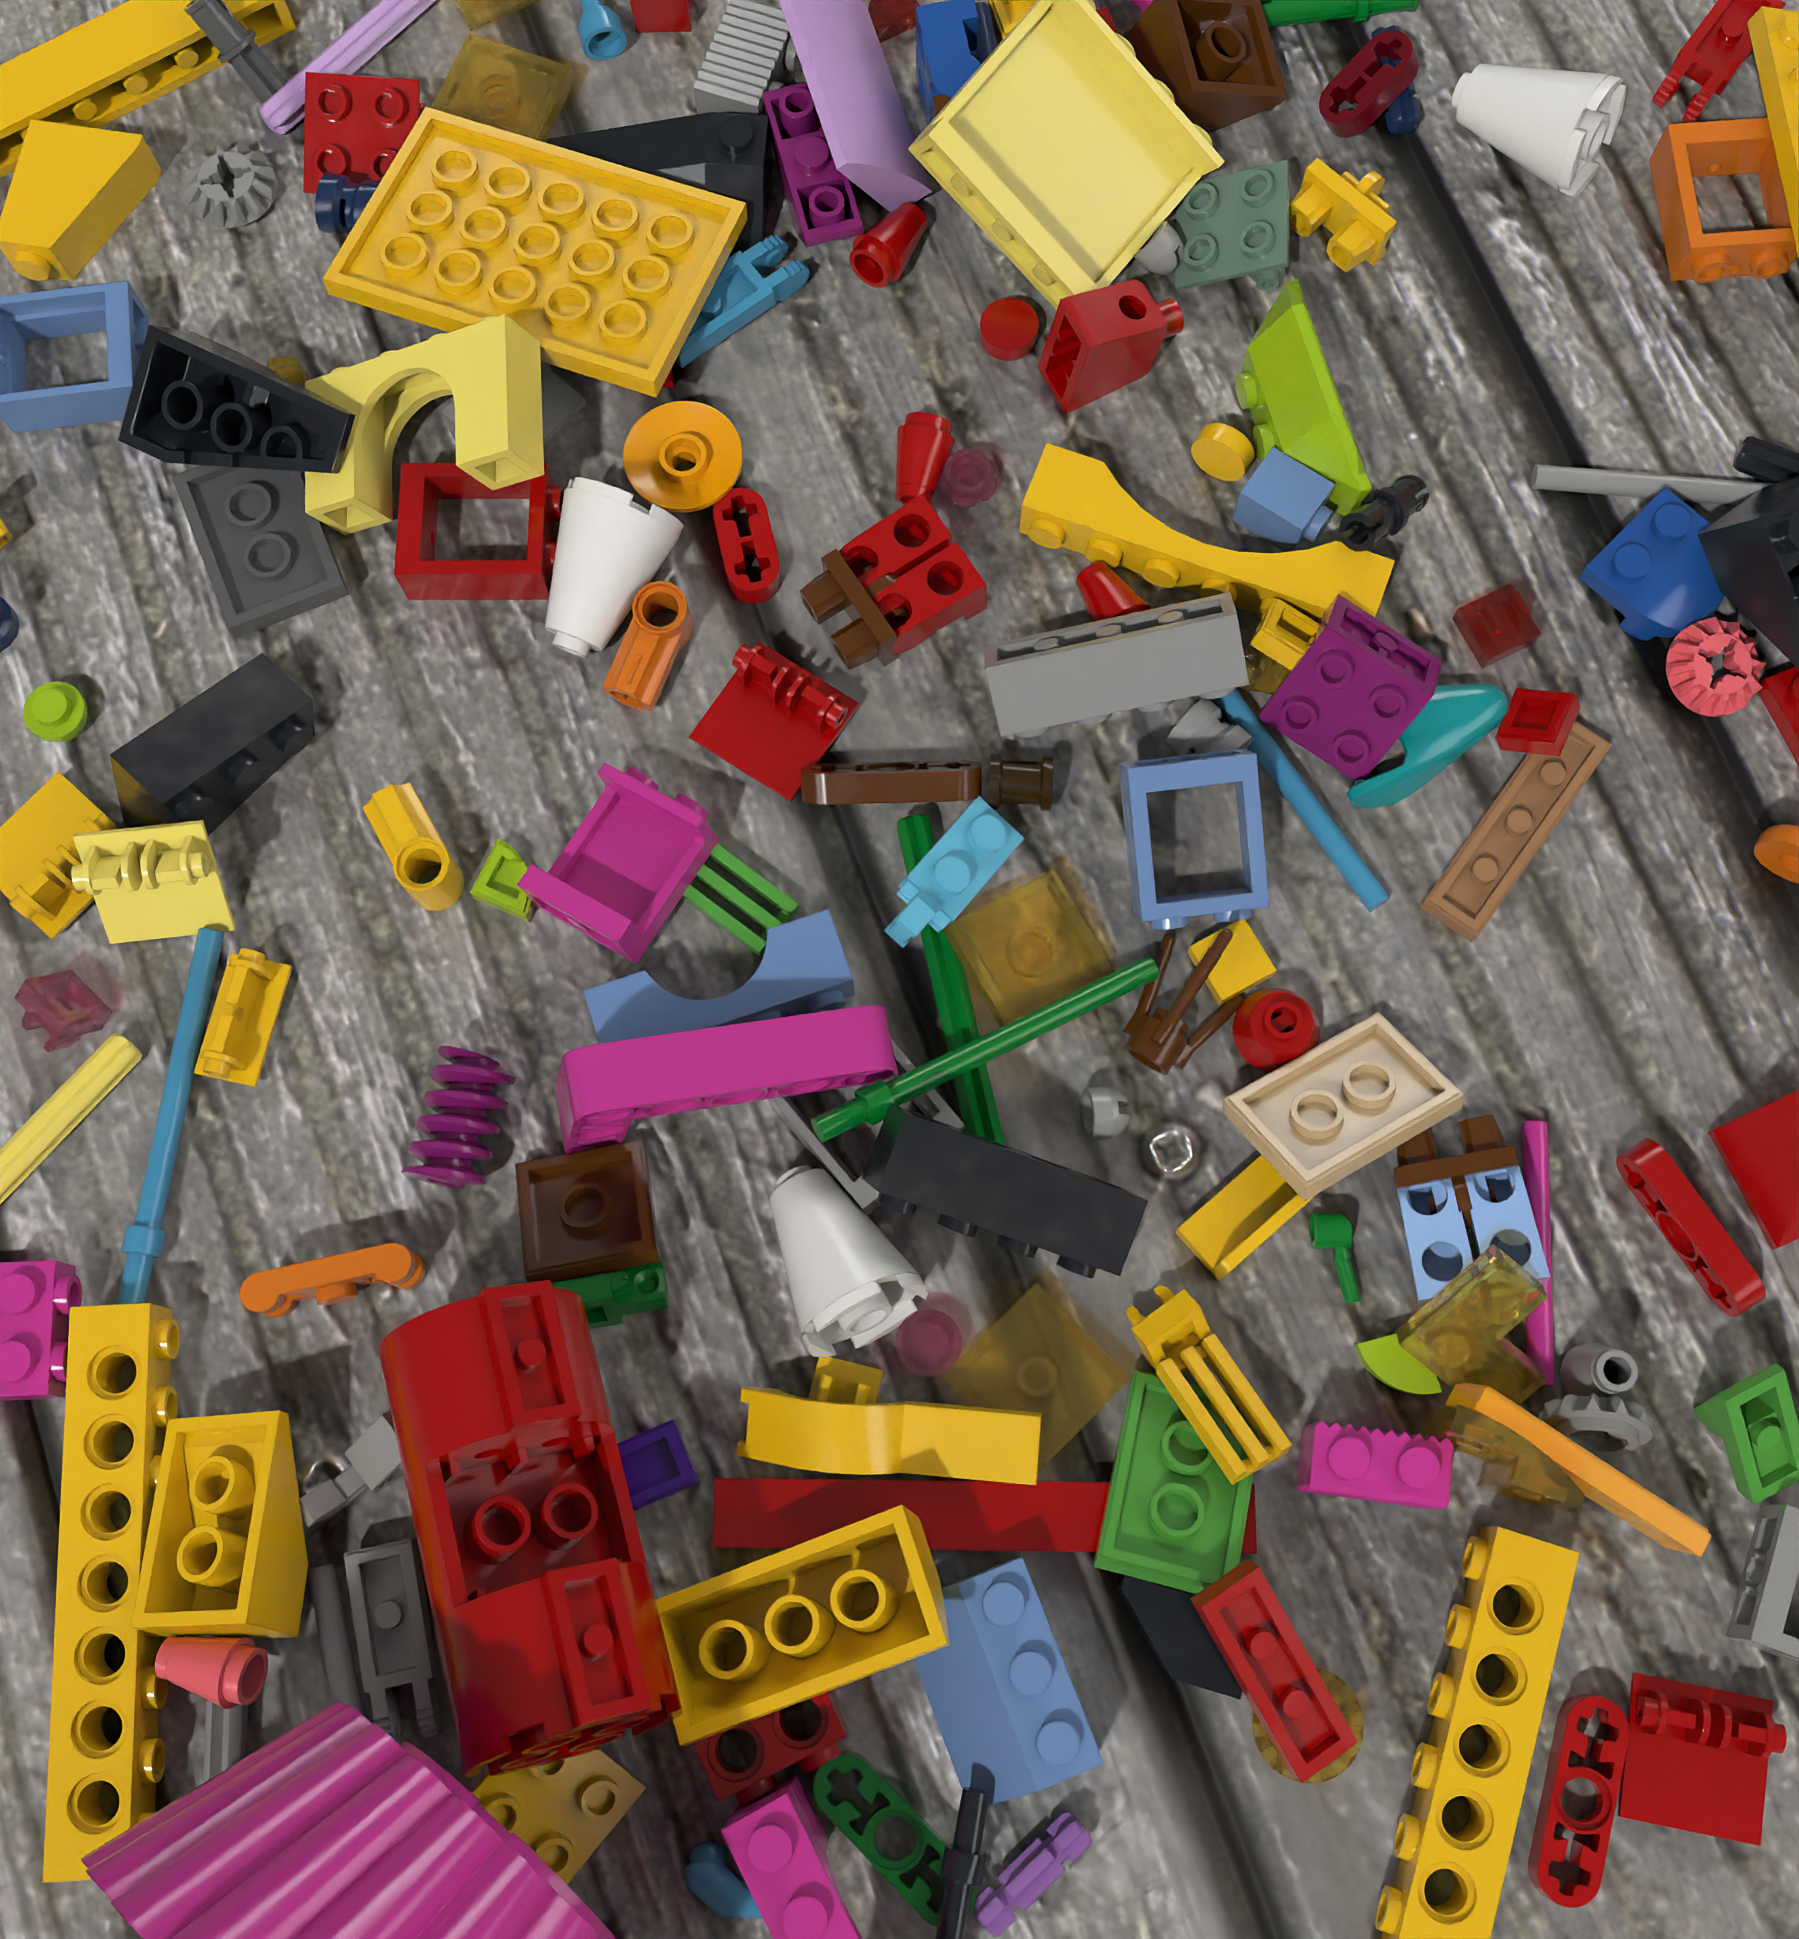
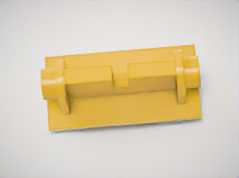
M240 948L239 954L230 953L193 1072L194 1074L257 1087L292 971L291 965L265 960V954L246 948Z

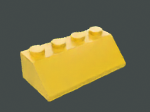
M903 1505L656 1599L683 1710L682 1714L673 1720L680 1746L689 1745L950 1645L942 1586L920 1518Z

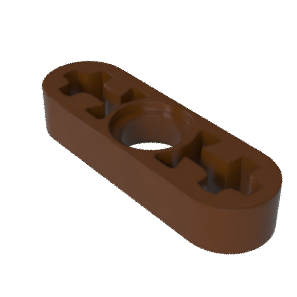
M974 761L823 763L804 766L800 769L801 800L809 804L955 802L974 800L978 796H982L981 764Z

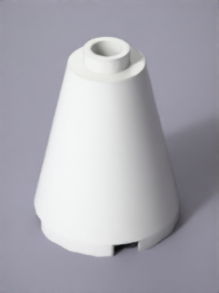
M1479 64L1472 73L1465 72L1459 79L1452 96V107L1457 108L1456 119L1458 123L1558 192L1576 197L1585 189L1600 163L1594 162L1592 159L1598 152L1601 144L1610 145L1623 111L1626 86L1621 84L1624 79L1613 74Z
M575 477L574 481L570 479L564 491L545 629L555 634L552 645L583 658H587L590 649L601 652L604 650L631 610L633 599L639 589L651 581L678 541L684 525L676 517L652 504L650 511H648L643 506L632 501L633 494L622 489L582 477Z
M803 1165L784 1173L776 1182L777 1188L770 1196V1205L801 1338L810 1354L814 1357L835 1356L837 1353L832 1344L849 1338L855 1349L860 1348L890 1333L911 1318L917 1311L912 1299L915 1295L926 1299L928 1295L922 1277L827 1170L812 1169L808 1165Z

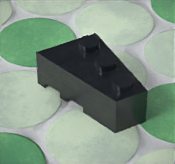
M263 653L259 654L110 754L123 822L129 828L203 820L207 835L209 836L283 764L306 747L315 735L313 699Z

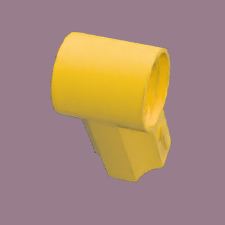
M410 782L403 785L390 784L373 793L370 801L362 808L393 865L396 879L420 907L428 911H441L450 908L459 900L464 892V876L459 866L451 857L413 785ZM431 866H441V871L434 880L425 884H418V878L425 869Z

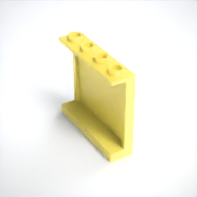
M1037 0L908 148L914 157L1056 311L1060 299L1109 286L1201 176L1219 168L1225 162L1213 148V142L1208 133L1198 125L1192 124L1175 104V99L1170 89L1161 81L1154 79L1137 60L1134 48L1129 41L1120 34L1114 33L1096 12L1093 0Z

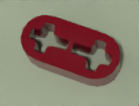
M1388 30L1377 34L1325 87L1320 96L1319 109L1332 134L1345 138L1361 134L1412 83L1419 69V60L1413 43L1407 34L1399 30ZM1386 57L1391 60L1400 58V62L1395 67L1389 64H1385L1382 67L1380 65ZM1344 101L1349 104L1355 102L1358 104L1351 112L1344 108L1340 111L1338 110L1339 105Z

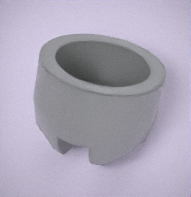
M1165 221L1162 222L1139 249L1134 258L1145 270L1153 275L1170 274L1183 258V243L1178 233Z
M1108 1087L1083 1089L1080 1101L1082 1128L1088 1140L1111 1138L1120 1135L1126 1130L1131 1115L1119 1114V1108L1129 1105V1101L1120 1091Z

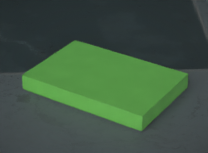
M1134 1369L1130 1378L1093 1567L1198 1594L1239 1565L1253 1474L1234 1485L1229 1482L1156 1374ZM1189 1383L1241 1461L1248 1458L1227 1425H1224L1211 1407V1402L1200 1386ZM1226 1393L1232 1401V1403L1234 1404V1406L1236 1407V1409L1243 1417V1419L1245 1420V1422L1248 1424L1254 1435L1259 1440L1258 1435L1256 1434L1252 1426L1249 1424L1243 1413L1240 1411L1236 1403L1233 1401L1229 1393Z

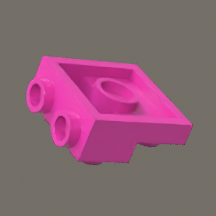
M57 1260L0 1262V1401L66 1398L70 1307H79L82 1302V1286L79 1277L75 1275L76 1266Z

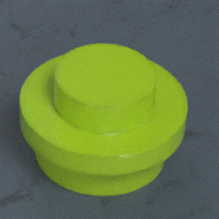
M59 681L48 682L37 687L27 697L23 707V719L27 728L44 741H68L78 736L84 729L87 722V703L83 695L72 685Z

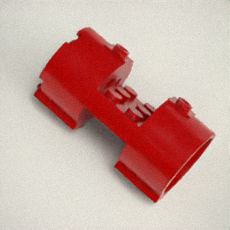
M550 1280L483 1288L477 1296L428 1311L391 1331L381 1341L379 1355L405 1484L408 1490L464 1776L470 1778L481 1774L482 1767L488 1764L490 1776H496L561 1761L601 1749L600 1745L623 1737L626 1729L631 1728L633 1735H640L680 1716L683 1710L581 1296L567 1289L553 1288Z

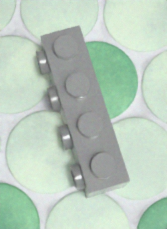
M1230 592L985 645V672L1001 737L1012 734L1022 738L1035 737L1046 733L1055 725L1074 721L1082 725L1097 724L1110 718L1112 713L1135 708L1143 712L1158 711L1169 707L1174 700L1197 695L1205 699H1215L1229 695L1236 687L1249 685L1237 612Z

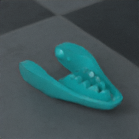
M1492 684L1436 686L1434 696L1399 737L1405 754L1404 762L1401 766L1368 780L1359 779L1355 781L1351 789L1346 792L1351 804L1359 808H1378L1393 805L1419 790L1502 722L1509 710V702L1504 692Z

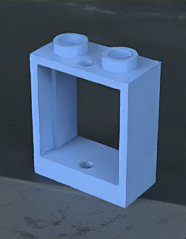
M128 281L0 296V418L13 433L124 419L149 326V313ZM106 331L109 381L27 391L25 341Z
M1241 748L1118 763L1133 913L1142 922L1151 921L1152 929H1176L1188 926L1189 916L1213 914L1214 921L1232 922L1251 918V909L1270 907L1256 753ZM1235 782L1244 887L1156 898L1146 793Z

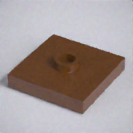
M643 1139L515 1164L524 1274L527 1283L550 1280L551 1283L661 1262L647 1150Z

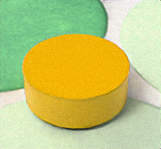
M1211 423L1204 426L1191 446V454L1196 464L1207 474L1223 481H1237L1241 479L1254 459V449L1248 438L1236 428L1222 423Z

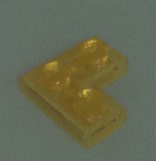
M1492 1244L1396 1330L1398 1342L1403 1349L1451 1388L1461 1383L1490 1386L1517 1405H1520L1541 1387L1546 1380L1541 1367L1504 1336L1548 1297L1541 1282L1495 1244Z

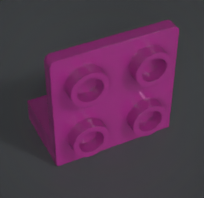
M1338 594L1324 612L1314 641L1262 707L1259 718L1354 781L1365 779L1434 696L1442 661Z

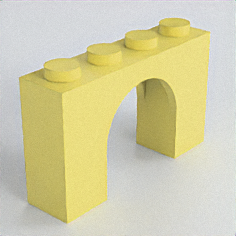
M506 314L485 317L479 323L449 333L435 334L426 341L400 350L383 352L379 357L350 367L336 368L329 374L305 382V388L356 415L339 473L305 472V513L343 535L393 521L392 459L396 442L408 420L422 406L442 396L453 395L457 467L491 490L544 475L540 342Z

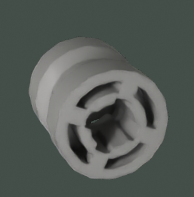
M1202 698L1179 720L1168 735L1165 744L1179 756L1241 748L1248 749L1253 741V737L1239 725L1230 726L1226 722L1221 723V709L1209 699Z

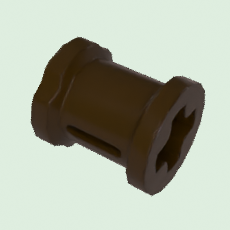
M990 754L989 805L994 810H998L1001 804L1039 805L1041 811L1051 812L1053 755H1043L1041 761L1003 760L1000 754Z

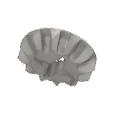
M217 141L215 152L208 156L197 153V165L194 169L184 171L187 186L183 193L190 208L199 219L215 227L236 228L254 222L270 208L277 193V177L272 165L261 150L252 151L242 141L236 144L234 148H226ZM227 172L233 173L236 178L234 180L235 188L232 189L234 194L232 198L221 186L224 184L223 176Z
M1592 1393L1590 1396L1579 1397L1569 1394L1563 1400L1553 1399L1546 1402L1543 1411L1539 1412L1540 1420L1596 1456L1629 1453L1637 1447L1648 1443L1653 1438V1418L1645 1413V1408L1635 1402H1623L1618 1396L1605 1398L1598 1397Z

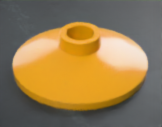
M674 401L648 411L633 425L623 448V466L633 490L648 504H654L665 511L676 513L694 512L715 504L733 488L740 475L743 463L741 440L731 421L717 409L694 401ZM683 461H690L695 464L690 470H675L676 466Z

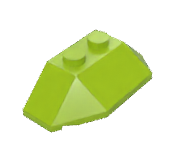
M1295 279L1286 282L1248 345L1241 373H1237L1235 376L1236 395L1241 408L1250 409L1255 423L1252 435L1254 448L1259 460L1263 461L1272 447H1275L1331 481L1335 486L1326 507L1345 517L1347 514L1360 508L1362 500L1371 492L1372 486L1361 461L1302 295L1303 292L1299 280Z

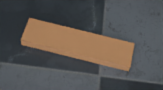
M1575 721L1560 757L1528 753L1419 908L1472 943L1479 936L1612 744Z

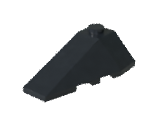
M708 112L550 138L546 141L548 144L745 202L748 220L729 256H732L739 250L744 253L760 241L763 242L765 240L773 167V151L768 115Z
M149 325L118 441L165 463L338 474L356 415L244 354L195 332Z

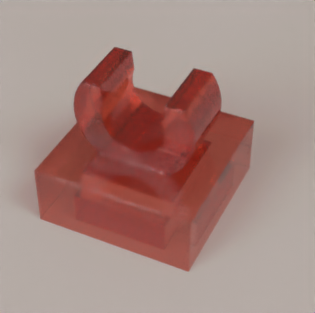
M1511 584L1458 608L1452 617L1453 622L1482 669L1535 644L1541 635L1540 630L1530 616L1532 611L1519 590L1515 591Z

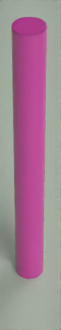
M1544 1121L1521 1122L1522 1177L1550 1273V1278L1546 1285L1525 1288L1527 1385L1555 1386L1548 1123Z

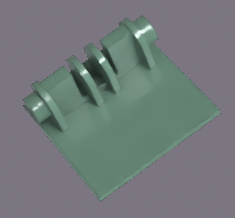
M1288 159L1197 181L1176 206V232L1183 243L1184 249L1183 258L1175 268L1176 291L1249 275L1256 282V287L1259 290L1271 291L1279 286V281L1285 276V267L1289 266Z

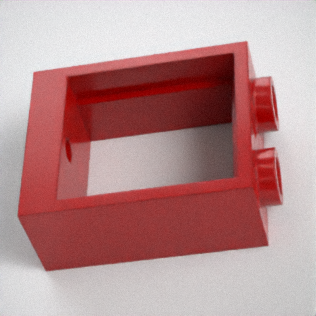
M544 462V475L496 490H491L457 467L456 463H401L394 575L407 599L549 600L557 541H554L555 522H560L564 489L563 486H555L547 462ZM438 499H530L527 560H435Z

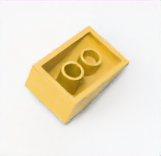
M277 1410L168 1419L130 1628L166 1637L172 1635L178 1637H249L251 1639L298 1637L308 1573V1559L288 1413Z

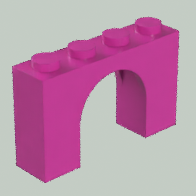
M798 1774L779 1783L777 1787L760 1797L737 1807L721 1829V1833L772 1938L862 1939L842 1897L828 1861L826 1847L829 1836Z

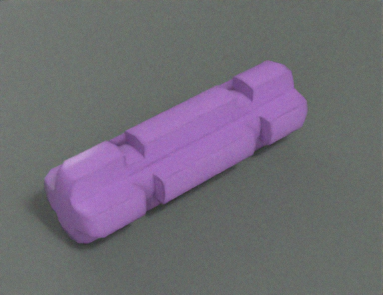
M1068 1811L1061 1813L1046 1828L1050 1835L1044 1841L1037 1837L997 1876L1001 1883L995 1889L988 1885L977 1895L972 1912L983 1928L994 1937L1002 1935L1017 1920L1013 1912L1019 1906L1026 1911L1066 1871L1062 1864L1068 1858L1075 1863L1091 1847L1093 1840L1089 1832Z

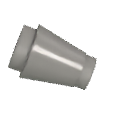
M1587 1342L1575 1346L1566 1354L1561 1364L1560 1378L1567 1395L1573 1394L1583 1397L1594 1393L1598 1397L1609 1398L1618 1396L1621 1398L1635 1384L1638 1378V1367L1632 1356L1622 1350H1616L1600 1343ZM1603 1368L1608 1372L1609 1381L1604 1375Z

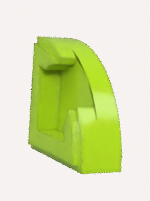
M498 838L470 894L480 902L529 923L535 910V904L517 885L527 871L528 866L511 845Z
M1421 1327L1353 1345L1356 1355L1364 1368L1387 1386L1403 1393L1417 1396L1442 1392Z

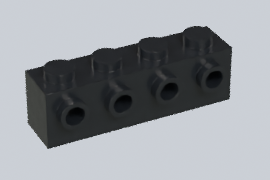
M891 1103L861 1178L879 1192L876 1202L885 1207L914 1216L918 1206L940 1213L937 1223L948 1229L971 1237H975L978 1227L1000 1234L997 1244L1008 1250L1035 1258L1038 1248L1059 1255L1056 1263L1058 1266L1092 1279L1097 1268L1118 1276L1121 1275L1148 1200L1120 1186Z

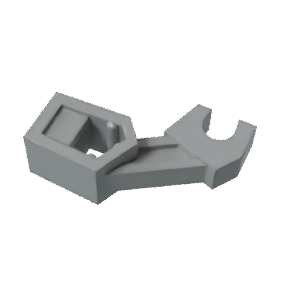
M391 1411L382 1414L344 1453L352 1464L334 1480H328L299 1498L305 1540L327 1526L337 1513L368 1488L376 1494L404 1475Z

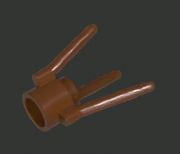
M1223 929L1219 933L1169 1011L1158 1007L1151 1016L1149 1014L1175 943V938L1172 934L1164 935L1154 958L1159 970V978L1144 986L1135 1013L1123 1030L1125 1034L1130 1036L1124 1045V1049L1143 1065L1163 1075H1167L1173 1065L1183 1070L1193 1053L1230 1019L1244 1001L1241 995L1234 996L1189 1038L1185 1039L1184 1036L1188 1032L1189 1026L1181 1018L1231 941L1233 933L1230 929Z

